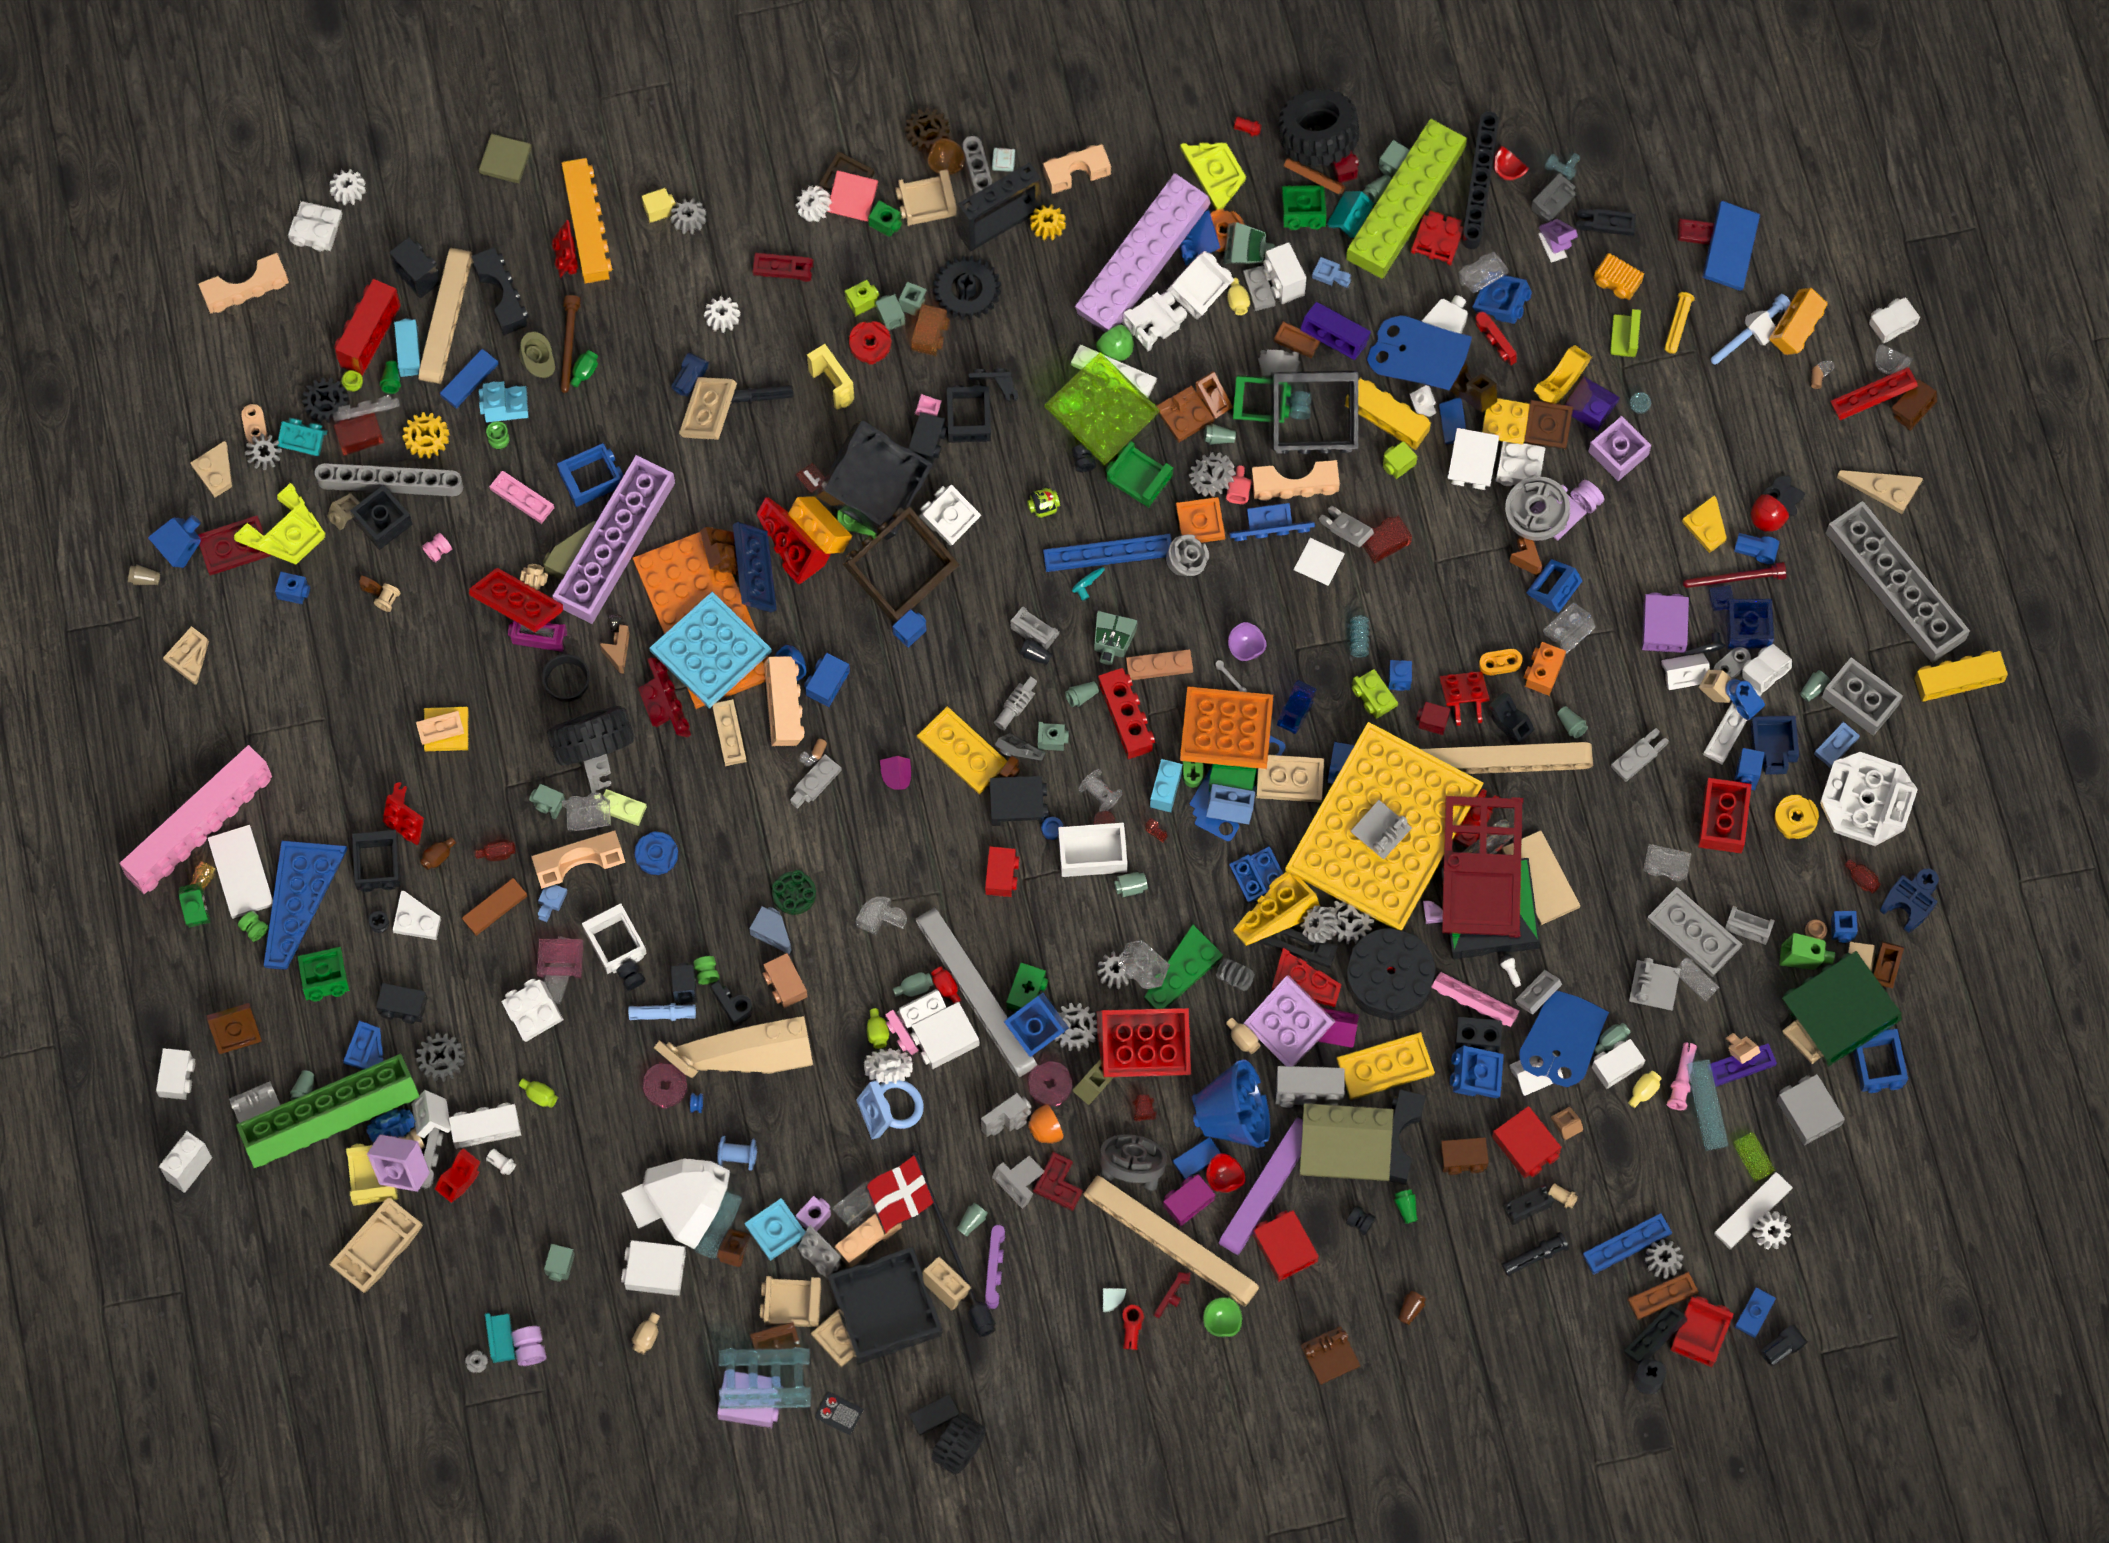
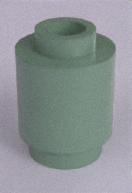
M1144 872L1117 876V881L1114 882L1116 893L1121 894L1122 898L1143 893V890L1148 889Z

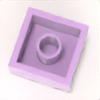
M1621 416L1591 442L1589 453L1619 481L1649 455L1651 444Z
M379 1135L367 1153L380 1185L418 1192L430 1173L420 1146L414 1140Z

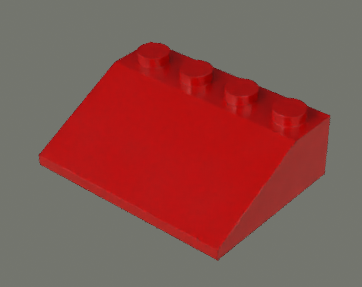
M1189 1008L1097 1011V1035L1103 1077L1191 1075Z

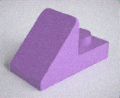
M1558 219L1539 226L1543 237L1554 254L1572 246L1571 239L1578 237L1576 229Z

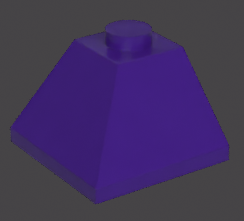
M1583 377L1565 405L1573 406V418L1598 432L1620 400V397Z

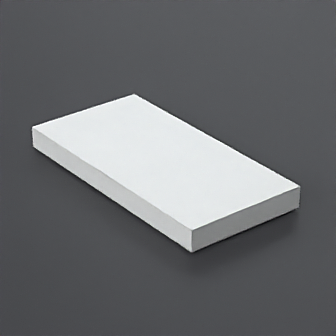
M250 825L209 837L208 841L232 919L246 915L251 911L256 912L272 907L273 899Z

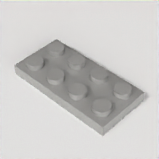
M1678 887L1647 918L1652 925L1712 977L1743 945Z

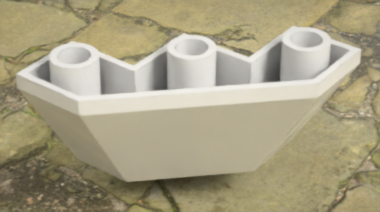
M681 1159L647 1169L643 1189L674 1239L695 1249L718 1212L728 1186L730 1171L711 1161Z

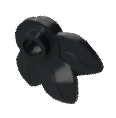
M1780 476L1775 479L1772 486L1764 490L1763 494L1775 495L1777 500L1784 505L1789 516L1796 515L1797 509L1795 505L1804 498L1805 492L1790 486V476Z

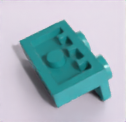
M289 418V421H282L278 447L320 456L323 437L327 435V430L322 429V425L310 423L309 426L301 424L302 420Z

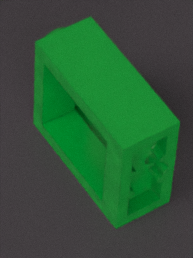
M1237 375L1233 419L1271 422V415L1242 413L1245 382L1271 384V378ZM1279 382V385H1282L1279 423H1284V418H1289V405L1285 404L1286 397H1290L1291 384Z

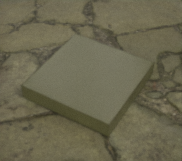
M491 134L479 173L520 183L532 148L531 144Z

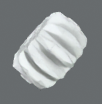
M350 169L348 173L341 170L340 176L334 174V180L330 181L331 195L335 196L334 198L337 202L342 200V203L346 205L350 201L354 205L355 199H362L361 194H365L366 191L364 187L365 181L358 172L353 174V170Z
M809 186L807 191L802 190L803 195L797 197L800 202L796 204L797 209H799V215L811 222L813 220L819 222L820 217L826 218L825 213L826 211H831L828 206L832 204L831 199H829V193L819 186L815 188Z
M722 296L719 297V301L712 298V305H706L707 311L704 313V317L707 319V325L713 326L714 331L721 328V331L724 333L725 328L728 327L732 330L733 324L738 325L740 311L737 310L738 304L736 302L732 303L730 297L726 301L723 300Z
M1767 1211L1764 1214L1765 1219L1758 1216L1757 1219L1760 1223L1753 1224V1227L1758 1229L1753 1233V1236L1759 1237L1757 1243L1759 1245L1764 1244V1248L1769 1249L1772 1245L1774 1249H1778V1242L1785 1245L1784 1236L1790 1237L1791 1234L1785 1230L1791 1226L1785 1223L1787 1219L1785 1216L1779 1217V1213L1776 1211L1771 1216L1770 1212ZM1770 1226L1775 1227V1231L1772 1230L1774 1232L1772 1235L1768 1233V1229L1771 1230Z

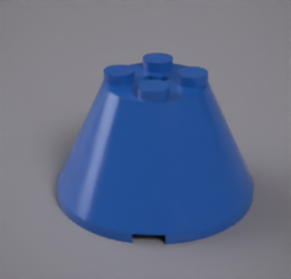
M1244 1059L1235 1062L1198 1094L1192 1096L1196 1109L1193 1119L1195 1126L1201 1127L1205 1136L1258 1148L1265 1146L1263 1143L1269 1140L1270 1115L1266 1095H1261L1258 1087L1261 1080L1249 1061Z

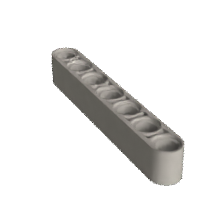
M320 464L315 469V477L319 487L328 490L375 492L384 485L390 493L457 496L463 491L461 476L453 470ZM330 474L329 478L321 479L322 475ZM346 475L351 476V478L348 480H342V478ZM367 476L373 477L370 481H363ZM389 477L394 478L391 482H384ZM408 479H415L411 484L405 483ZM430 480H436V483L433 485L427 484ZM451 481H457V482H458V483H457L456 485H454V486H449V485H448L449 482H451Z

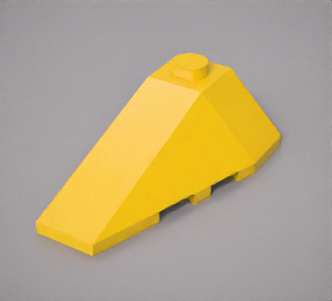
M1285 872L1270 884L1269 891L1264 896L1261 895L1257 900L1258 904L1252 911H1248L1234 928L1233 932L1247 946L1305 921L1302 917L1308 915L1307 909L1313 910L1314 906H1320L1315 892L1301 878Z

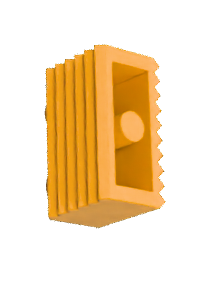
M1608 253L1596 270L1594 280L1598 286L1613 290L1617 297L1630 300L1642 283L1644 273Z

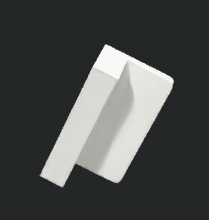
M1703 653L1661 661L1666 672V683L1669 690L1700 685L1707 671L1710 670L1709 662Z
M1532 1056L1529 1060L1533 1067H1541L1543 1065V1059L1539 1056ZM1521 1061L1509 1065L1511 1072L1518 1079L1523 1095L1553 1084L1547 1076L1537 1077L1525 1071ZM1559 1068L1558 1075L1563 1078L1561 1068Z
M424 1090L420 1097L412 1103L416 1134L425 1138L434 1127L448 1133L451 1130L446 1099Z

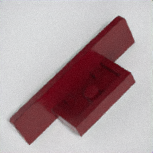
M649 658L648 662L654 679L638 689L652 726L659 727L671 719L676 735L683 737L691 736L689 722L682 712V704L677 699L674 691L675 686L667 673L668 668L659 659Z

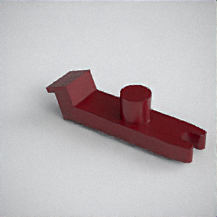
M1178 1272L1175 1282L1157 1308L1155 1317L1159 1319L1169 1303L1175 1307L1179 1305L1182 1298L1175 1295L1181 1284H1189L1191 1272L1189 1274Z

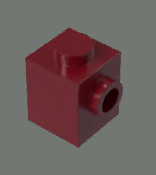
M1351 152L1346 158H1341L1340 162L1330 163L1337 182L1343 183L1357 179L1359 162L1356 154L1353 155Z
M1425 702L1424 708H1419L1416 718V720L1420 721L1418 728L1444 735L1450 708Z

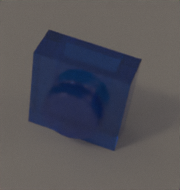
M1731 585L1709 588L1713 611L1734 608L1735 602Z

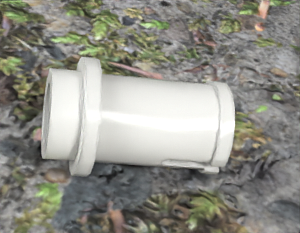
M496 1149L491 1150L487 1155L486 1160L499 1168L502 1174L509 1175L514 1170L516 1164L513 1163V1159H507Z

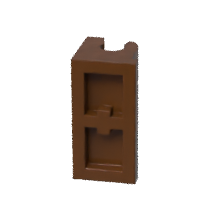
M1919 379L1917 380L1918 387L1907 391L1892 407V412L1896 414L1894 416L1895 420L1910 431L1937 402V391Z
M794 1322L750 1334L758 1363L801 1350Z

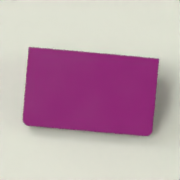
M1322 1008L1336 1022L1318 1042L1353 1047L1359 1014Z

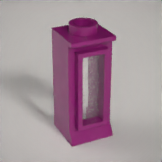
M514 621L513 624L510 623L508 636H511L512 644L563 652V637L567 636V629L565 624L547 623L535 633Z

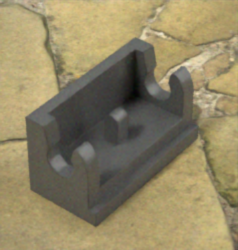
M1559 173L1533 200L1531 210L1545 222H1551L1576 196V193L1573 191L1575 186Z

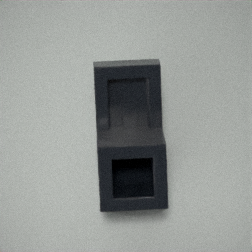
M1503 692L1489 705L1493 713L1491 718L1497 727L1519 744L1535 730L1528 715L1516 708L1510 694Z

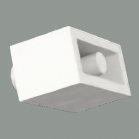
M1629 1039L1626 1042L1619 1041L1616 1043L1614 1049L1607 1054L1605 1051L1598 1054L1594 1058L1595 1061L1593 1062L1592 1069L1605 1088L1608 1089L1642 1068L1645 1059L1632 1040Z
M163 1049L156 1089L159 1097L186 1100L187 1093L191 1092L192 1080H189L190 1072H194L195 1059H193L190 1051Z

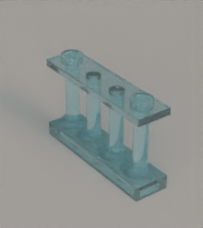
M796 1347L793 1349L719 1350V1366H726V1389H720V1409L811 1407V1387H803V1364H809V1349ZM748 1365L749 1388L736 1389L735 1366ZM758 1365H771L772 1388H758ZM780 1365H794V1388H781Z

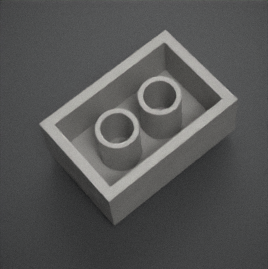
M1852 657L1827 685L1822 695L1824 700L1873 736L1899 706L1903 695Z
M1278 1066L1276 1075V1104L1287 1108L1294 1105H1303L1304 1107V1104L1342 1106L1345 1068Z

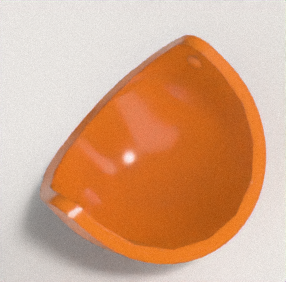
M1045 1104L1036 1109L1029 1121V1129L1033 1137L1041 1143H1055L1062 1140L1063 1133L1051 1107Z

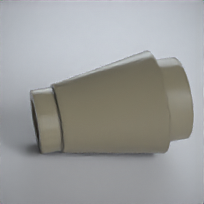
M138 564L130 566L128 582L133 583V585H159L160 572Z

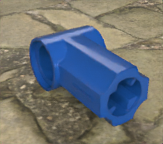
M1739 533L1734 552L1756 557L1759 562L1764 564H1774L1780 542L1772 537L1757 538Z

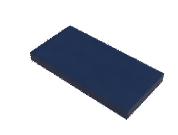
M737 522L733 524L742 604L767 612H774L777 608L768 532Z

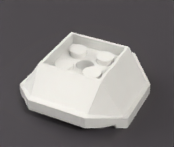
M1858 752L1844 759L1834 761L1820 804L1833 832L1876 846L1904 831L1918 789L1901 765ZM1868 797L1871 799L1872 803L1867 804L1862 800V798Z

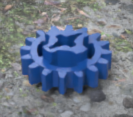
M405 1108L400 1111L398 1109L391 1110L372 1120V1124L367 1126V1133L372 1142H375L379 1135L396 1138L403 1137L407 1132L411 1131L410 1128L415 1126V1119L410 1110L406 1111Z

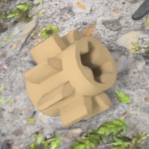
M529 564L527 568L521 571L520 580L525 581V584L538 590L540 586H544L547 582L548 573H543L544 568L541 565Z

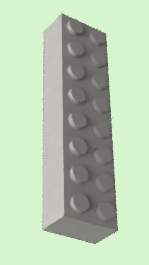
M1863 501L1829 524L1826 531L1827 536L1932 663L1967 639L1970 630Z

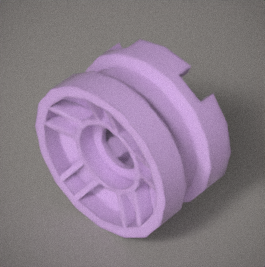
M1582 480L1579 483V487L1571 491L1573 500L1588 513H1593L1596 510V506L1604 502L1601 491L1588 480Z

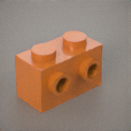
M1544 642L1541 643L1540 648H1535L1531 660H1534L1533 666H1528L1524 675V679H1527L1525 687L1550 696L1566 651Z

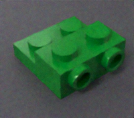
M1282 186L1284 227H1289L1292 230H1297L1300 227H1310L1316 230L1326 226V204L1323 186Z
M341 947L298 956L302 987L306 1000L316 1002L320 1001L324 996L333 995L339 997L346 991H350Z

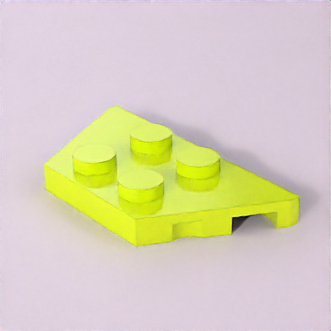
M1200 143V146L1181 144V151L1209 196L1216 210L1223 209L1246 180L1245 174L1226 143H1216L1214 145Z

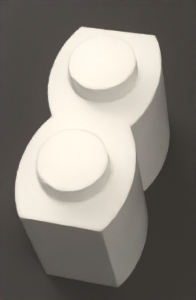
M1898 298L1893 300L1888 308L1883 310L1879 308L1871 314L1872 317L1869 324L1881 341L1885 343L1900 333L1916 326L1920 316L1907 298L1901 300Z
M1774 644L1764 647L1760 650L1758 657L1748 660L1744 664L1742 670L1743 679L1762 693L1792 668V659Z

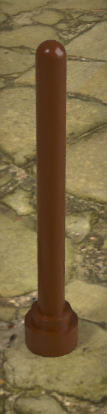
M575 295L565 296L563 303L567 311L561 391L563 393L569 391L575 312L578 311L581 303V298Z

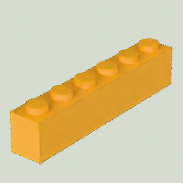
M587 158L562 162L584 282L590 283L609 279L608 271H612L610 258L606 259L605 252L609 251L607 240H602L601 234L605 233L603 221H598L597 216L602 214L599 202L595 203L594 200L598 193L596 184H591L590 179L594 177L592 165L588 166Z

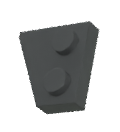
M1011 733L998 738L995 746L1000 748L999 751L1007 756L1013 755L1042 760L1046 753Z

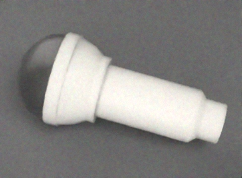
M1510 955L1503 956L1500 960L1501 967L1507 971L1515 988L1521 986L1520 978L1515 969V959Z

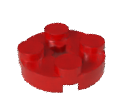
M872 321V323H859L850 333L849 347L851 353L858 360L868 364H875L877 361L882 360L887 356L891 347L888 329L883 324ZM866 339H875L874 345H866Z

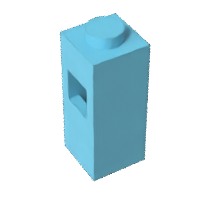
M402 319L400 322H395L399 372L401 377L419 375L421 358L416 320Z

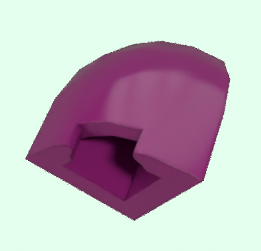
M895 756L880 760L881 774L885 784L894 790L906 789L911 781L910 759Z

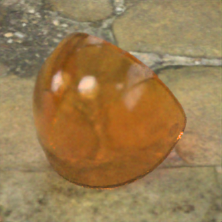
M950 139L937 140L928 154L929 167L937 173L948 170L949 175L955 174L962 169L965 161L962 148Z

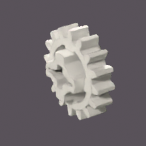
M889 1048L888 1051L880 1049L878 1053L873 1051L872 1056L867 1055V1060H864L865 1075L869 1076L870 1080H878V1083L884 1082L888 1084L889 1081H892L896 1084L897 1080L905 1081V1077H910V1072H912L911 1057H907L906 1052L900 1054L899 1049L896 1051L892 1050V1048Z

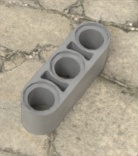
M975 136L967 137L963 142V156L975 194L984 189L978 187V185L986 184L989 186L992 184V179L980 139ZM971 147H974V148H976L977 150H975V151H970V150H968V149L971 148ZM974 166H981L982 168H981V169H974L973 167H974Z

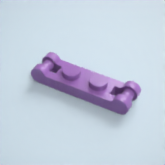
M1000 1225L994 1226L991 1231L985 1296L986 1304L991 1309L999 1305L996 1285H1001L1002 1272L998 1271V1263H1003L1004 1250L999 1249L1000 1243L1005 1239V1229Z

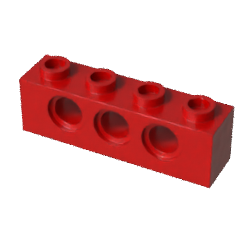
M1123 668L1098 676L1099 687L1127 759L1129 760L1152 752L1155 739L1152 731H1147L1145 724H1148L1145 713L1140 712L1138 705H1140L1137 693H1132L1130 686H1133L1130 675L1125 674ZM1117 691H1123L1125 695L1122 697H1118L1114 693ZM1124 710H1130L1133 712V714L1130 716H1125L1122 714V712ZM1132 729H1137L1140 731V733L1138 735H1132L1129 731Z

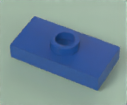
M1756 1288L1735 1328L1755 1338L1776 1298Z

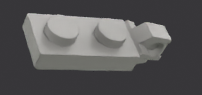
M825 754L796 785L794 789L796 793L790 799L791 804L798 809L804 801L808 803L811 800L814 801L841 772L842 768Z

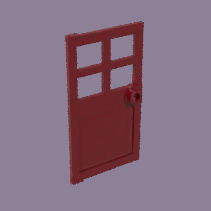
M1446 796L1442 933L1521 937L1520 894L1523 798ZM1453 806L1480 807V826L1453 825ZM1487 807L1514 808V828L1487 827ZM1453 833L1480 834L1479 853L1452 852ZM1487 834L1514 835L1513 855L1486 854Z

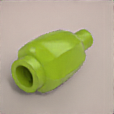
M874 1008L870 1010L871 1018L867 1023V1036L869 1042L874 1045V1048L880 1049L887 1046L889 1030L885 1019L880 1017L878 1009Z
M524 1078L519 1083V1086L526 1090L527 1097L534 1103L550 1108L555 1105L558 1097L555 1095L554 1090L538 1081L530 1083Z

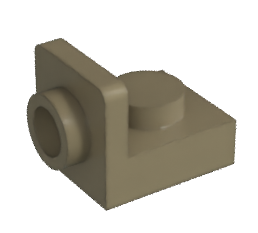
M350 493L333 502L327 516L332 524L336 525L339 530H342L346 522L352 519L350 510L360 502Z

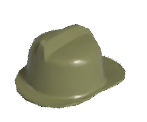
M530 332L523 336L519 350V358L522 364L526 366L530 373L537 377L546 378L551 376L555 370V362L547 338L537 332Z

